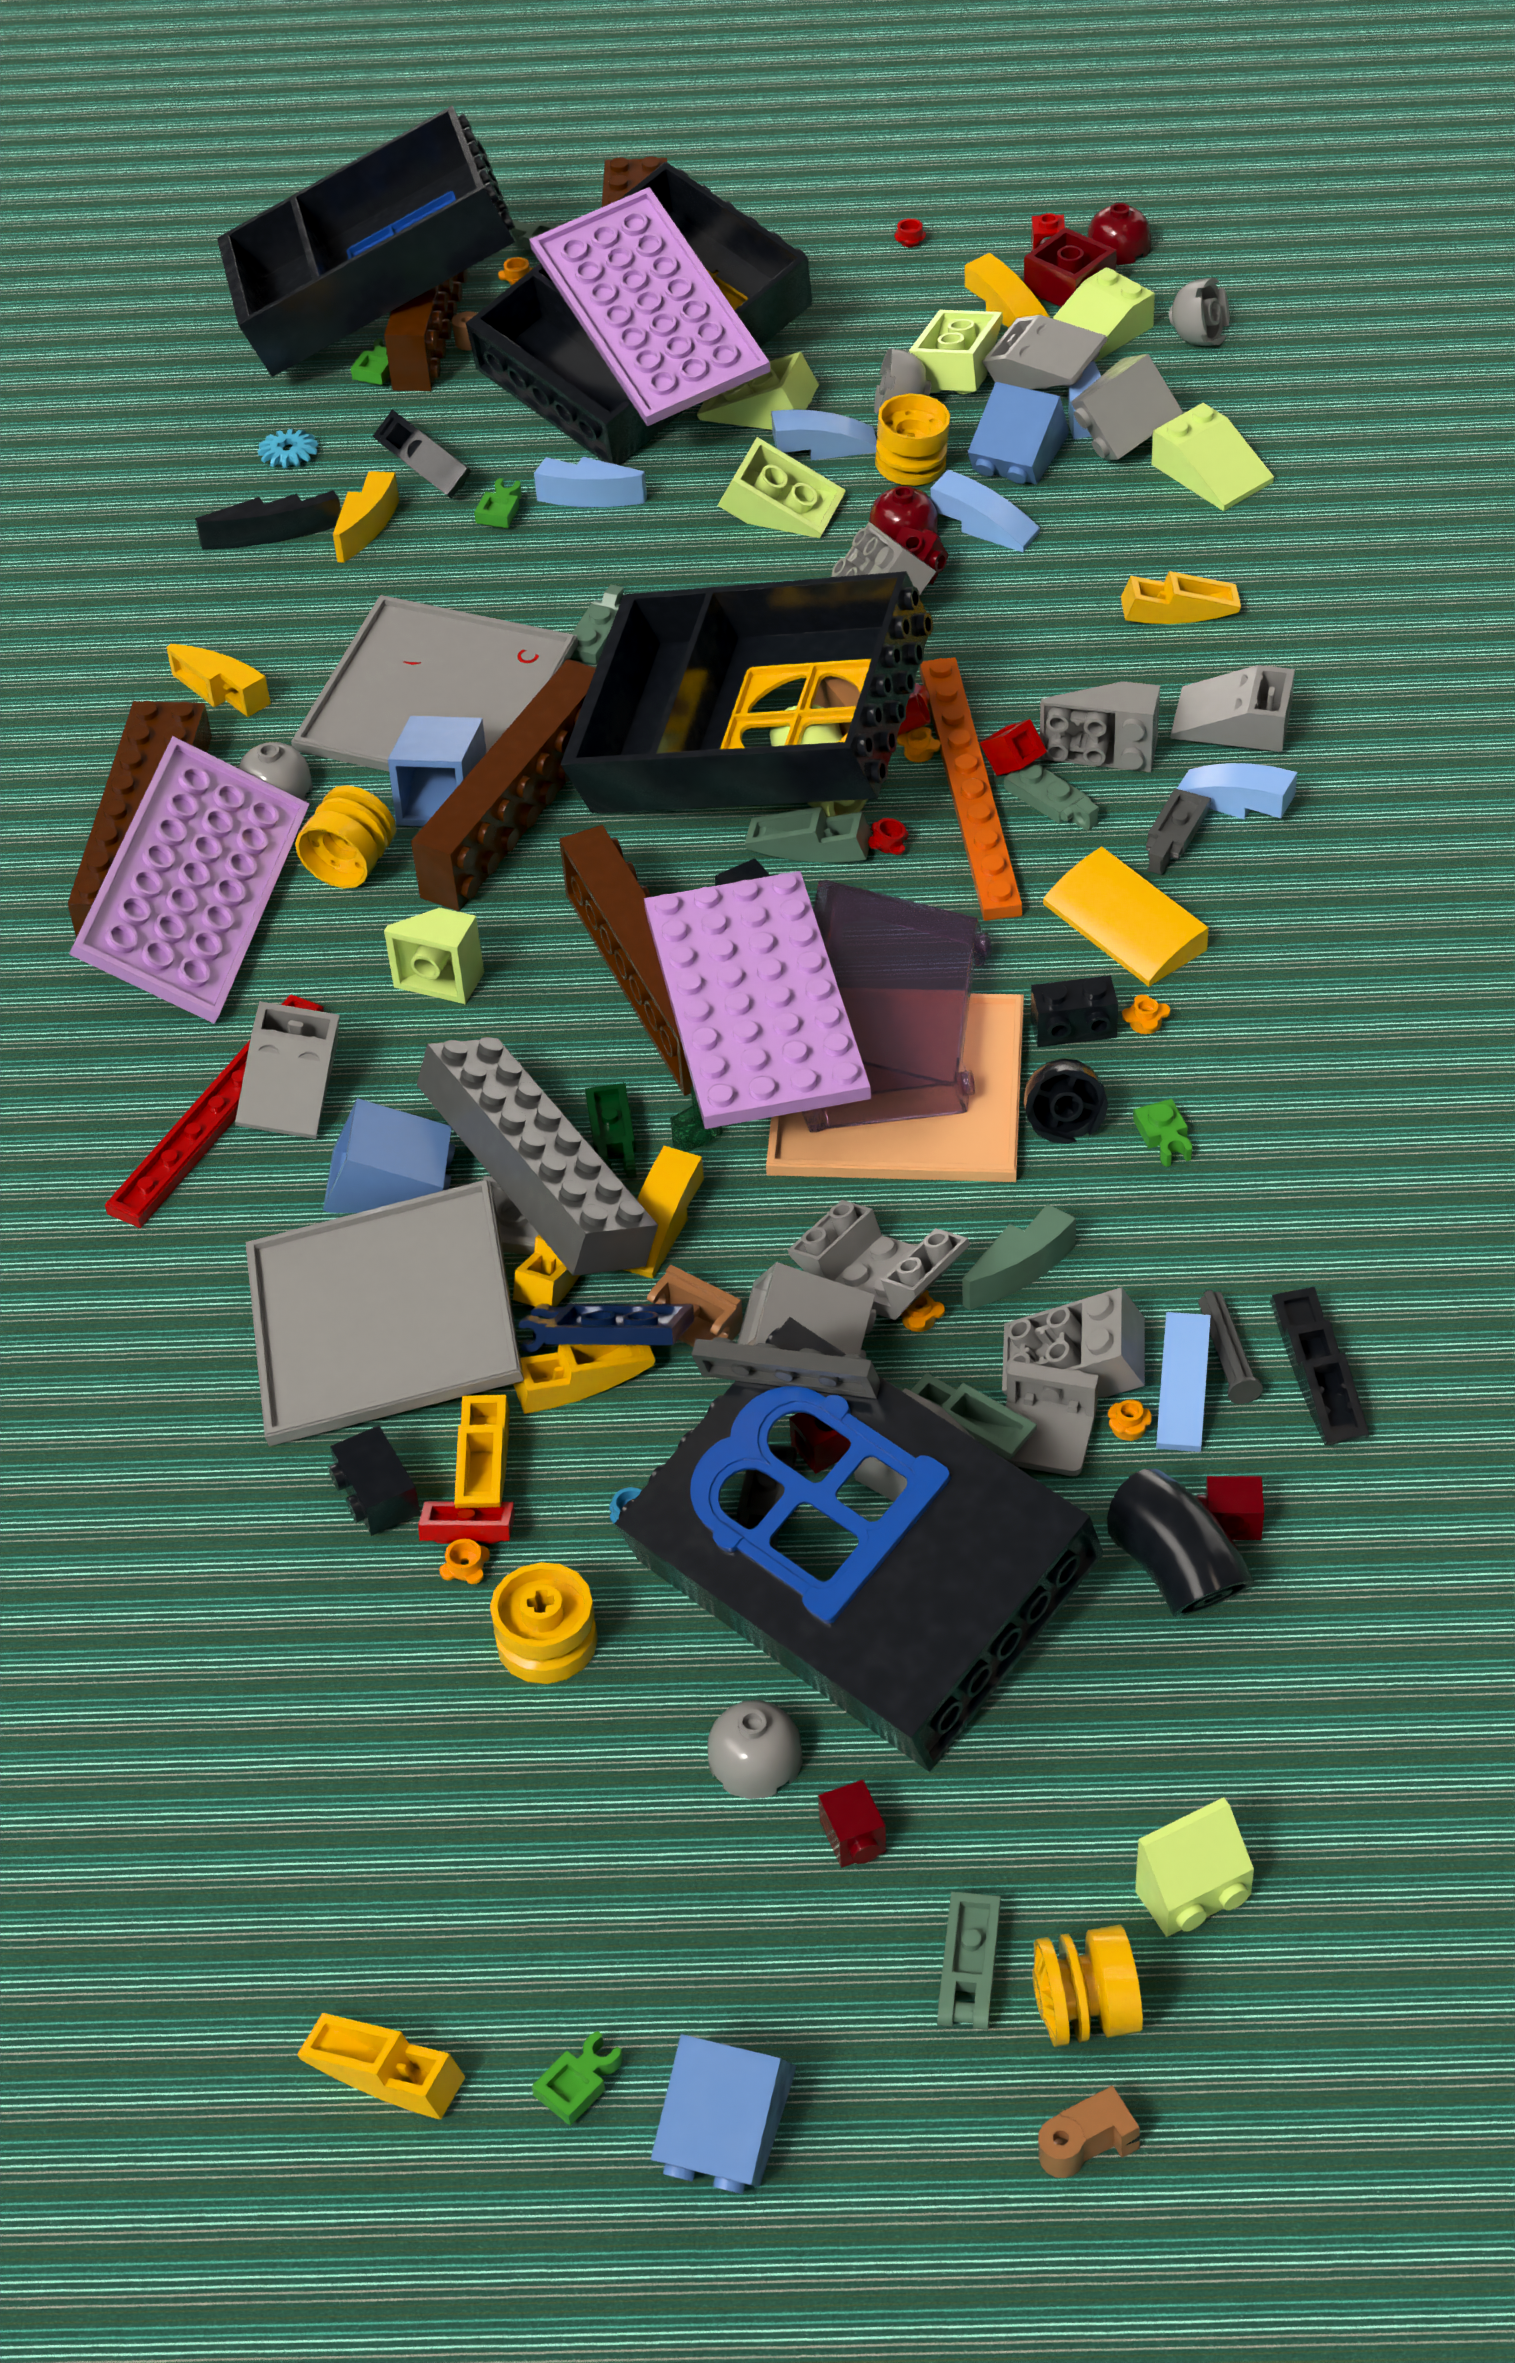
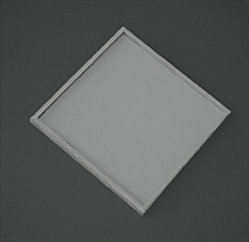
M380 595L293 737L291 744L298 752L389 772L388 757L410 716L483 718L487 753L567 659H571L578 646L577 635ZM521 650H526L521 654L522 659L532 660L535 654L539 655V657L532 663H522L518 660L517 655ZM403 661H407V662H420V663H419V664H415V665H410V664L404 663Z
M489 1179L245 1242L264 1435L269 1446L524 1381L493 1188Z

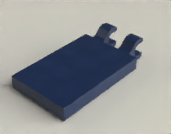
M539 1304L531 1310V1316H527L519 1322V1328H531L534 1330L533 1338L536 1340H524L520 1344V1348L525 1352H534L544 1343L674 1345L694 1322L693 1304H567L565 1307H553L549 1304Z

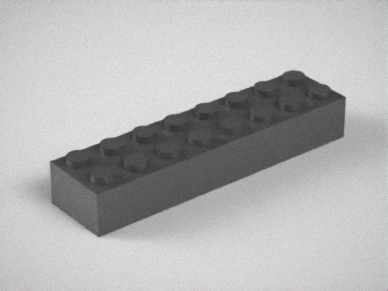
M484 1037L480 1040H448L444 1043L427 1044L417 1086L570 1273L575 1276L646 1267L658 1224L498 1038Z

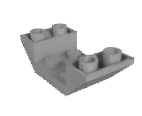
M841 1200L810 1230L806 1231L788 1249V1253L805 1272L875 1294L872 1309L876 1310V1314L896 1320L953 1265L970 1246V1242L967 1237L937 1228L927 1235L918 1246L882 1236L873 1209Z

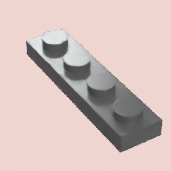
M717 1337L713 1340L696 1339L691 1354L702 1376L782 1387L798 1386L813 1391L877 1399L881 1384L872 1361L856 1354H846L843 1357L824 1355L810 1348L792 1351L780 1349L769 1343H758L756 1346L744 1345L722 1337Z

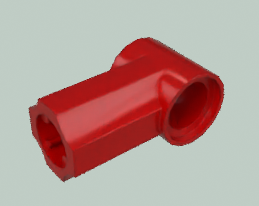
M915 683V689L910 694L906 706L905 721L901 723L897 736L930 723V714L927 708L930 695L925 685Z

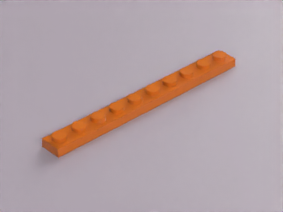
M956 657L923 661L920 664V675L922 683L930 695L928 706L936 738L941 743L940 753L983 921L1022 916V902Z

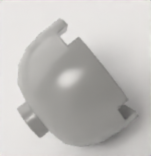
M1217 278L1191 281L1178 291L1174 299L1173 306L1169 310V320L1178 335L1186 343L1194 346L1220 345L1226 338V335H1220L1223 326H1229V303L1225 289H1218L1215 284L1219 282Z
M889 348L884 356L879 373L882 374L880 385L876 386L874 412L879 414V408L883 403L894 396L909 393L929 396L931 390V381L926 380V369L921 360L908 351Z
M262 743L250 749L242 757L238 769L303 801H306L305 794L309 790L312 791L313 788L309 766L305 757L293 746L286 743Z
M749 1700L729 1707L715 1720L708 1736V1763L712 1776L714 1777L715 1775L723 1783V1789L739 1797L757 1799L768 1798L777 1794L778 1787L783 1786L788 1780L790 1785L797 1778L803 1763L801 1736L797 1726L789 1714L769 1702Z

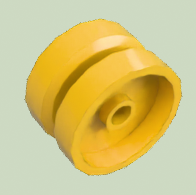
M540 1562L518 1568L505 1576L496 1587L490 1604L491 1617L499 1659L511 1674L526 1682L550 1684L567 1680L585 1668L594 1656L598 1636L589 1585L578 1572L562 1564Z

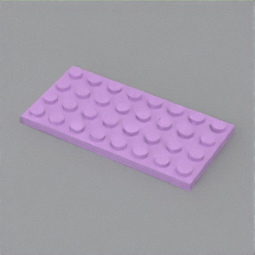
M650 187L529 239L532 251L647 426L771 371L769 360Z
M172 736L69 955L215 1024L309 807V803Z
M801 871L644 898L645 912L705 1129L871 1099L870 1084Z

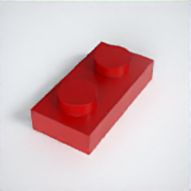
M424 1501L418 1524L419 1541H435L440 1544L452 1543L459 1539H470L484 1544L510 1541L515 1519L514 1502H501V1507L455 1508L454 1502Z

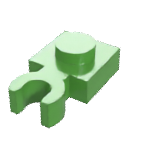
M378 338L373 343L374 350H364L351 367L352 380L383 385L390 375L387 350L383 346V339Z
M499 478L494 484L495 493L485 492L474 512L477 524L509 528L519 509V499L522 496L520 481L516 480L512 487L505 488L504 479Z
M1172 1099L1133 1109V1121L1148 1149L1160 1146V1161L1164 1166H1171V1152H1179L1186 1161H1191L1192 1144L1187 1138L1188 1127Z
M599 2031L587 2037L583 2045V2054L578 2059L566 2050L531 2086L533 2096L570 2126L605 2091L604 2080L599 2076L614 2073L623 2062L622 2050L619 2047L614 2048L609 2055L604 2057L595 2054L604 2045L603 2036Z

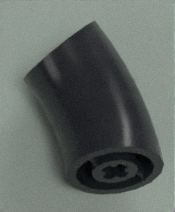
M1143 1469L1131 1475L1118 1488L1110 1503L1107 1515L1108 1533L1112 1541L1132 1556L1148 1573L1165 1599L1173 1617L1189 1615L1219 1604L1254 1584V1579L1229 1534L1211 1511L1182 1484L1158 1469Z

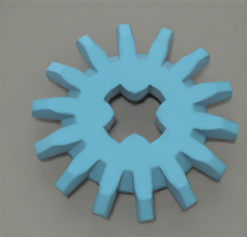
M288 429L287 434H283L279 430L276 431L277 437L270 434L265 437L264 441L259 443L258 456L263 455L261 458L263 463L271 460L270 466L272 467L276 465H281L282 468H287L291 465L297 467L300 466L302 461L308 462L311 460L308 454H317L318 451L314 447H318V441L314 440L313 434H306L305 430H298L295 434L293 429ZM286 445H292L290 450H283Z

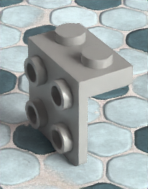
M1011 1360L1007 1372V1402L1005 1407L1037 1424V1430L1012 1459L1005 1460L1016 1467L1067 1476H1078L1082 1472L1097 1412L1099 1375L1088 1374L1079 1370H1065L1041 1366L1037 1363Z

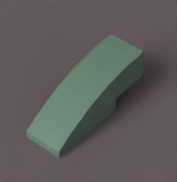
M822 806L751 818L744 844L748 850L784 859L818 863L850 862L867 859L870 847L868 839L872 836V832L863 812L826 817Z
M1047 1204L1024 1231L1009 1224L962 1278L963 1307L971 1310L995 1302L1021 1290L1051 1270L1075 1247L1076 1218Z
M926 1373L910 1390L942 1407L977 1441L1004 1459H1012L1037 1430V1424L965 1383H962L956 1390Z

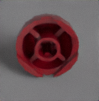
M1115 203L1103 208L1095 214L1088 227V238L1117 250L1116 265L1135 263L1136 256L1143 254L1144 258L1151 249V232L1147 218L1140 210L1125 203Z
M898 486L881 493L871 507L869 522L894 540L902 526L918 531L926 529L938 535L937 509L931 498L921 490L908 486Z

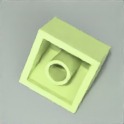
M437 908L387 925L384 934L394 988L462 1004L467 1003L484 974L475 915Z
M1224 1797L1138 1839L1135 1892L1166 1937L1180 1930L1184 1932L1191 1931L1200 1926L1206 1917L1222 1909H1235L1242 1905L1251 1895L1254 1868L1231 1807Z

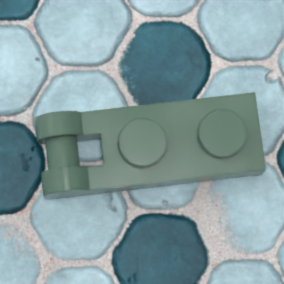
M951 1892L937 2025L953 2027L954 2022L973 2023V2029L988 2030L1001 1896ZM956 1991L975 1993V2002L955 2001Z

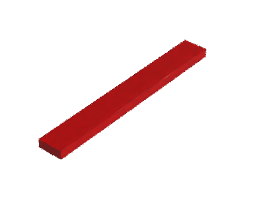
M292 994L281 1004L324 1012L323 1006ZM250 1040L105 1203L107 1215L141 1228L234 1122L237 1115Z

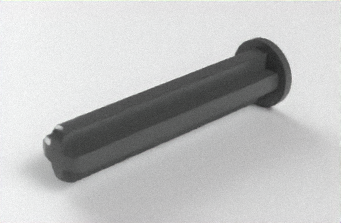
M1212 1290L1204 1292L1205 1296L1199 1299L1198 1304L1202 1315H1211L1209 1334L1229 1384L1227 1390L1228 1397L1231 1402L1236 1404L1252 1402L1261 1395L1263 1386L1261 1381L1253 1375L1224 1296L1221 1292L1213 1293Z

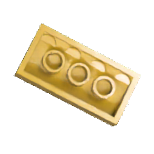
M1102 846L1070 869L1043 898V905L1148 987L1207 951L1209 927Z

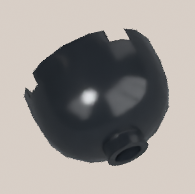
M1058 1059L1047 1062L1034 1071L1026 1083L1023 1103L1027 1119L1037 1135L1050 1142L1064 1144L1077 1142L1074 1137H1080L1086 1133L1090 1136L1098 1130L1106 1117L1108 1101L1103 1082L1090 1066L1078 1060Z

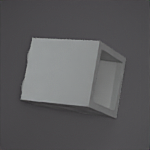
M1149 354L1121 359L1071 402L1076 410L1074 411L1075 419L1082 428H1087L1093 438L1092 446L1101 458H1105L1106 461L1120 459L1152 436L1153 430L1183 413Z
M776 1262L753 1282L737 1344L756 1346L758 1343H765L771 1332L776 1328H781L787 1319L791 1317L845 1354H856L865 1358L866 1351L862 1350L861 1347L864 1335H868L871 1332L875 1322L876 1310L872 1309L875 1294Z

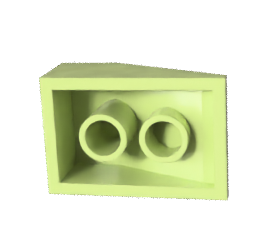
M1106 267L1084 280L1053 319L1106 335L1108 340L1100 349L1099 356L1094 360L1097 362L1153 327L1155 293Z
M939 310L909 350L910 353H913L921 360L926 369V380L931 381L930 393L953 390L958 394H969L978 390L988 372L982 361L996 344L1003 320V312Z
M800 351L769 361L770 372L705 400L697 416L702 421L772 430L771 411L806 410L812 402V397L819 384Z
M1205 403L1199 404L1153 430L1151 465L1223 511L1274 482L1272 473L1229 419Z
M757 437L717 506L747 524L820 538L846 490Z

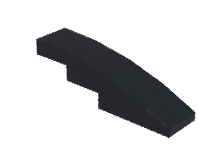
M334 490L302 501L296 493L266 504L263 503L260 497L197 517L195 522L200 546L203 550L240 548L276 543L333 529L338 521L341 508L339 497Z
M1315 1287L1272 1295L1270 1303L1283 1344L1308 1410L1324 1445L1367 1438L1369 1430L1346 1355L1339 1352L1330 1319H1324Z

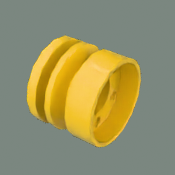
M911 393L894 396L883 403L879 408L875 466L882 476L889 481L910 486L929 484L940 478L946 467L950 413L944 404L935 398Z
M350 785L336 786L326 794L322 803L316 808L315 814L308 819L299 832L295 842L297 855L304 867L321 881L343 889L356 888L365 882L375 867L378 858L384 854L386 848L393 841L396 833L395 819L388 807L375 795L362 788Z
M1121 1924L1088 1930L1085 1938L1084 1955L1078 1954L1069 1934H1062L1059 1937V1959H1057L1049 1937L1039 1938L1034 1941V1969L1032 1970L1034 1993L1040 2017L1047 2027L1054 2047L1069 2044V2021L1072 2023L1079 2043L1087 2042L1090 2039V2017L1097 2016L1107 2038L1142 2031L1143 2013L1139 1981L1130 1943Z

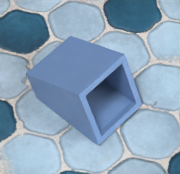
M995 382L968 450L973 470L984 476H992L994 474L1006 477L1015 483L1023 484L1028 482L1037 485L1069 433L1060 396Z
M409 717L388 757L396 825L424 826L486 754L483 718Z
M357 1098L333 1148L323 1211L329 1213H359L448 1190L451 1175L445 1174L446 1168H449L455 1152V1145L450 1143L452 1127Z
M681 2034L651 2160L665 2164L664 2175L693 2182L696 2171L715 2176L712 2187L743 2194L745 2184L760 2187L794 2078L796 2066L778 2057Z

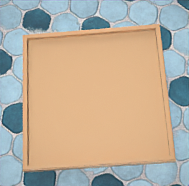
M839 990L870 1084L871 1099L771 1117L766 1162L767 1176L1016 1182L1024 995Z

